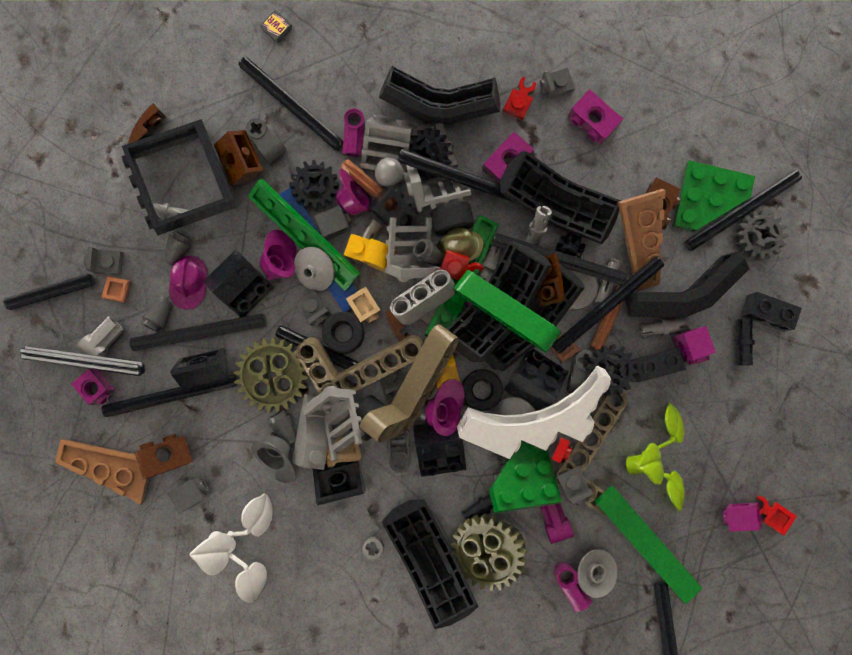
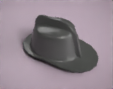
M271 432L261 442L252 444V454L273 478L283 483L294 481L296 472L289 461L291 449L285 440Z

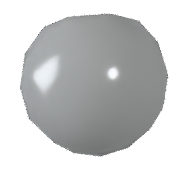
M387 157L380 160L375 170L376 180L382 186H394L401 181L403 176L402 165L395 158Z

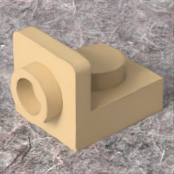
M366 287L346 298L362 324L364 322L370 324L379 318L378 314L381 310Z
M339 437L336 440H334L335 444L344 437ZM354 441L337 453L338 460L336 462H331L328 445L326 455L328 468L334 467L339 462L359 461L361 459L359 445H356Z

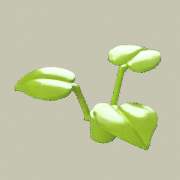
M668 402L665 423L671 435L670 439L658 446L655 443H650L646 450L641 452V455L628 456L626 458V467L630 475L645 473L656 485H660L663 478H666L668 481V495L676 509L682 512L685 498L683 480L677 471H672L671 474L664 473L660 449L674 443L675 440L677 443H682L685 435L684 422L679 411L671 402Z

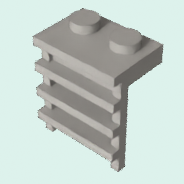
M373 115V118H369L365 123L360 169L364 173L365 168L376 170L378 164L366 162L367 155L398 159L399 154L368 149L369 142L404 147V150L409 151L414 125L409 124V121L404 119H396L395 122L388 121L387 117L381 115ZM402 164L403 172H406V165ZM402 176L400 183H404V176Z
M406 165L407 171L403 172L408 194L413 196L418 212H421L424 206L430 205L431 209L436 208V203L444 202V204H449V200L453 199L462 202V197L471 195L470 189L461 191L458 183L453 181L450 182L454 193L447 194L442 182L447 179L434 177L420 180L417 169ZM437 183L441 196L433 197L429 184Z
M390 217V226H387L389 240H386L388 254L385 256L387 268L384 269V272L397 277V281L411 282L412 278L422 281L433 272L440 270V267L417 260L413 253L394 254L395 246H414L417 241L421 240H395L396 232H425L424 240L428 239L431 241L432 218L426 217L425 226H396L397 218Z
M329 386L302 407L304 416L324 418L331 462H336L338 460L337 453L354 441L356 445L362 444L361 436L364 435V431L359 429L358 424L362 419L361 416L356 414L359 405L354 403L353 399L356 395V390ZM350 415V418L347 421L342 423L336 429L332 430V427H334L336 424H338L340 421H342L344 418ZM351 428L353 429V431L350 434H348L335 444L334 440L339 438L341 435L346 433Z

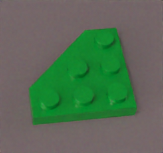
M689 160L686 163L679 194L681 199L676 207L672 227L695 232L751 198L755 176Z
M521 440L519 450L514 452L510 459L507 458L500 470V474L489 489L494 513L548 506L562 502L548 450H543Z

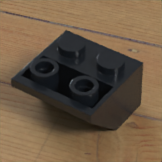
M237 249L203 281L209 290L239 317H245L274 288Z
M532 349L524 355L504 390L514 397L528 401L538 411L551 406L556 400L569 371L544 356L541 352Z
M428 423L413 425L421 477L467 470L463 439L459 438L458 429L450 436H442L436 432L434 427L429 426Z

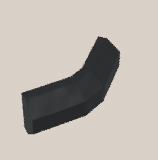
M394 66L390 68L379 94L380 99L425 122L454 124L498 113L501 107L496 78L453 89L434 88Z
M521 151L507 165L500 179L501 193L532 214L536 215V210L539 206H541V209L542 206H546L552 212L548 223L601 245L609 237L619 214L618 202L621 200L570 181L527 151Z
M509 241L489 283L529 308L552 265L546 257L532 248ZM473 304L447 328V330L459 338L456 351L471 362H483L512 332Z
M739 251L722 255L687 290L682 292L632 293L626 298L629 317H688L708 309L749 270L747 261Z
M561 264L564 301L541 307L538 294H536L529 307L530 310L554 326L558 325L585 288L582 281ZM512 331L484 361L494 370L505 371L535 348V346Z
M425 499L409 500L393 508L383 519V527L405 564L433 627L439 629L450 626L469 616L479 606Z

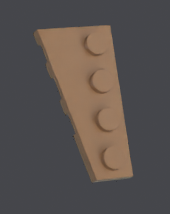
M664 189L618 202L632 275L654 257L658 256L662 260L660 248L661 243H663V233L661 231L665 211L663 210V199H665L666 194ZM661 269L636 290L640 291L660 285Z
M60 439L55 463L81 476L84 475L92 479L93 482L101 486L104 485L114 490L115 493L132 499L133 502L140 505L144 503L149 478L143 480L135 454Z

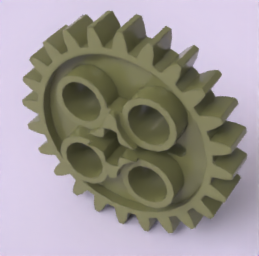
M275 337L271 339L270 343L267 338H263L262 345L258 341H254V348L251 346L246 347L248 354H240L243 362L235 363L240 367V370L235 371L234 374L239 375L240 379L234 381V383L241 384L242 386L237 392H245L246 394L242 400L250 398L249 406L252 407L258 404V411L263 410L265 406L267 413L272 412L273 407H275L277 412H280L282 405L285 409H289V401L296 404L298 403L296 396H304L300 389L308 388V385L303 380L309 379V376L304 374L305 369L299 361L296 351H292L294 344L291 343L286 347L285 339H282L278 344ZM267 355H270V363L267 360ZM279 355H282L286 360L283 368L279 367L276 363ZM257 359L263 363L261 372L256 371L254 368V363ZM276 372V377L269 378L268 373ZM283 378L290 381V388L288 390L281 387V380ZM261 382L265 383L268 387L266 394H262L259 391V384ZM274 387L277 391V395H274Z
M483 514L481 520L478 515H475L472 521L468 518L464 524L457 528L458 531L454 533V540L450 544L454 548L452 552L457 557L456 560L461 566V571L466 573L465 579L472 578V586L479 582L482 590L486 585L489 586L490 591H493L496 585L499 590H502L504 585L510 587L513 581L516 582L518 580L519 574H522L523 566L527 561L523 557L527 550L521 548L525 541L517 540L520 532L513 533L511 531L513 524L506 527L504 525V518L500 522H497L496 515H493L490 520H488L487 514ZM491 535L495 536L499 542L494 541ZM470 541L474 542L477 547L471 545ZM499 558H504L507 563H503ZM478 563L483 564L486 569L480 567Z

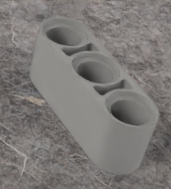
M437 270L396 297L390 305V310L402 325L413 324L450 299L455 294L453 290L455 283L447 271Z

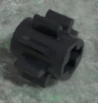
M576 234L561 235L556 251L581 259L586 244L581 243L582 237Z

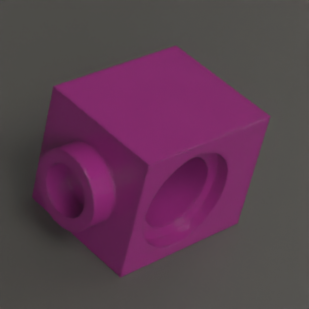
M92 369L86 370L71 383L88 405L104 404L111 398L110 394L115 390L98 370ZM94 383L98 386V391L95 395L91 391Z
M759 502L729 504L726 507V511H723L724 523L729 525V532L756 531L762 527Z

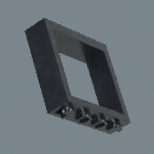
M202 119L122 146L125 154L121 156L126 169L130 168L132 175L129 176L130 182L134 189L138 188L140 195L136 197L141 209L146 208L148 213L144 217L149 229H154L157 235L237 208ZM199 138L223 199L160 221L136 159Z

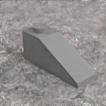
M304 394L302 407L316 396ZM301 408L291 463L304 468L324 470L328 449L324 418L304 416L303 409Z

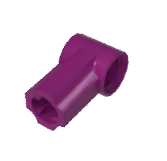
M353 108L349 109L344 115L343 155L359 157L362 156L365 119L362 111ZM353 117L361 119L360 123L356 126L349 124V120Z
M561 503L540 507L546 523L544 524L551 544L574 537L570 522L564 515Z
M567 562L558 563L554 568L553 574L574 612L587 609L593 602L590 596L582 591L578 582L577 572ZM570 571L571 576L567 580L560 579L563 572Z

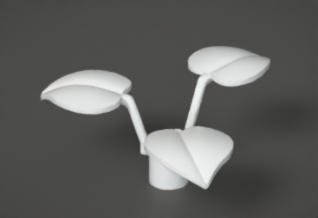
M263 493L261 496L252 499L245 506L241 522L246 530L238 532L229 531L227 534L214 531L208 539L203 541L189 554L201 570L208 575L219 574L228 564L229 557L241 565L244 571L236 577L235 589L238 596L247 603H253L262 592L267 580V571L265 566L259 562H254L248 567L246 563L233 555L231 552L236 546V541L233 537L248 535L250 532L254 536L259 537L265 533L271 524L273 515L269 496Z

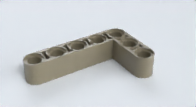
M436 325L428 334L392 404L367 413L360 423V428L378 443L407 432L415 423L456 349L459 338L442 325Z
M418 335L408 336L340 373L322 343L315 337L305 339L297 347L296 354L319 394L328 386L358 391L414 362L424 344V340ZM407 344H415L419 349L418 352H411ZM305 345L311 346L314 354H309L305 349ZM387 355H395L398 359V362H390L387 358ZM367 365H374L378 372L371 373ZM317 366H322L326 374L319 373ZM348 376H354L358 382L351 383L348 380Z
M607 391L604 393L596 409L591 413V417L595 422L592 430L595 436L594 443L587 445L585 439L583 442L575 439L570 446L572 450L567 461L562 459L554 471L557 485L560 488L557 475L576 466H579L582 474L584 473L628 402L626 393L623 392V394L618 395L620 402L617 406H613L610 403L611 396H608ZM601 413L607 416V423L603 426L597 421L598 415ZM580 452L583 460L580 464L575 465L572 457L575 453ZM585 479L593 495L589 496L590 500L584 504L601 515L606 516L594 502L605 491Z

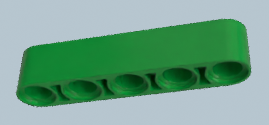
M470 270L464 273L453 288L462 298L545 353L549 351L562 333L552 323Z

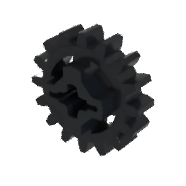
M425 128L424 130H418L417 135H411L413 143L409 145L410 152L443 164L452 163L448 159L449 155H453L452 151H448V147L452 144L451 142H445L446 134L440 135V130ZM417 169L419 177H426V179L439 177Z
M312 160V165H308L305 161L303 162L304 168L301 169L297 166V174H291V179L295 181L289 183L290 188L294 189L291 191L292 197L298 196L296 203L304 202L305 209L309 205H313L314 211H316L317 205L325 209V202L332 204L333 199L331 196L336 197L337 191L335 189L339 188V182H335L337 180V173L331 174V166L325 169L323 161L320 165H316L315 160ZM300 180L305 184L302 191L299 189ZM327 180L329 181V184H330V187H329V190H328V191L326 190V187L324 186V184L326 183ZM310 183L314 185L318 183V188L316 186L311 188Z
M616 344L610 345L609 349L606 345L602 346L601 352L594 350L595 358L589 357L587 359L592 363L591 366L585 367V370L591 371V373L598 365L606 370L613 383L617 384L616 386H609L607 390L608 396L614 395V392L617 395L623 394V389L630 390L629 383L636 382L632 375L638 373L637 369H633V365L637 361L629 359L632 353L625 354V347L623 346L616 350ZM606 355H615L618 358L611 359L609 356L607 357ZM610 366H614V368H615V369L613 370V373H614V374H610V373H609V371H610V369H611Z

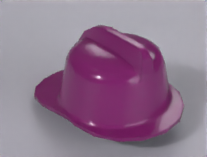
M339 170V176L343 185L336 193L337 204L352 215H358L364 211L372 212L367 207L372 201L369 194L345 170Z
M272 230L266 236L264 251L260 257L259 264L262 271L266 274L267 280L282 277L288 278L295 273L296 245L284 231Z
M192 255L184 256L171 268L169 295L173 304L178 308L185 310L193 309L203 301L206 284L203 281L207 278V268L200 258Z
M456 379L445 381L439 387L436 397L432 398L426 405L425 417L429 426L434 427L436 432L442 436L453 434L459 424L465 396L464 387L461 382Z

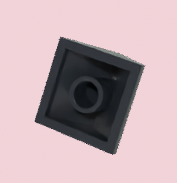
M221 348L179 358L170 370L172 377L182 390L228 380L225 349Z
M359 461L339 462L334 467L329 468L325 464L324 470L313 469L317 506L361 495L366 491Z

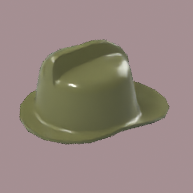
M460 227L450 230L436 244V247L444 255L446 250L468 256L469 262L481 254L484 246L483 239L478 233Z

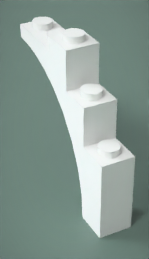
M596 366L587 380L573 393L551 406L525 414L498 415L484 413L468 407L457 425L459 438L508 459L511 458L514 452L519 450L521 440L543 450H547L549 445L555 442L558 432L583 442L585 437L592 432L595 423L590 413L596 409L602 393L608 390L611 378L605 369Z

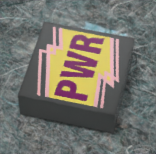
M274 10L260 27L278 43L292 28V24Z

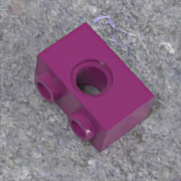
M590 89L571 108L568 114L574 126L581 127L587 132V136L591 141L598 142L600 145L604 143L623 121V118ZM590 115L596 116V117L598 118L599 122H597V123L592 122V121L589 119V116H590Z
M514 131L483 164L482 171L496 183L500 184V179L507 167L504 159L506 157L514 159L521 151H527L532 155L534 148Z
M707 326L692 329L671 337L674 348L680 347L684 362L688 361L689 365L710 360L709 355L716 353Z

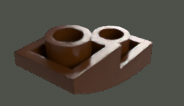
M154 103L146 109L135 124L128 144L153 136L149 131L161 125L166 116Z
M557 253L544 256L552 266L537 292L541 307L564 301L563 280Z
M388 309L386 312L387 320L398 341L411 336L407 332L404 335L401 333L406 328V325H402ZM413 343L407 344L411 352L416 351L417 347Z

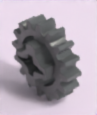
M765 210L759 213L754 211L750 213V217L748 215L743 217L742 221L744 223L737 225V228L741 231L735 234L736 237L741 239L736 244L743 245L744 247L741 252H750L748 257L750 259L757 255V260L759 261L765 257L770 259L774 257L773 254L781 253L780 248L786 246L782 239L788 237V234L783 233L787 226L779 224L782 218L774 219V212L766 215ZM755 221H762L759 225H752ZM764 246H771L769 249L762 250Z

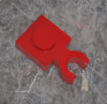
M525 77L520 79L519 91L512 89L503 108V112L521 120L524 119L533 100L528 95L532 94L536 87V82H533L531 87L526 88L524 86Z
M446 250L440 270H445L450 274L451 278L460 280L467 270L473 271L478 269L483 271V265L477 262L468 264V256Z
M561 437L552 460L561 463L562 459L567 461L572 447L568 446L569 440Z
M757 496L756 499L762 502L760 514L765 515L762 522L782 536H785L797 516L777 502L769 506L766 498Z

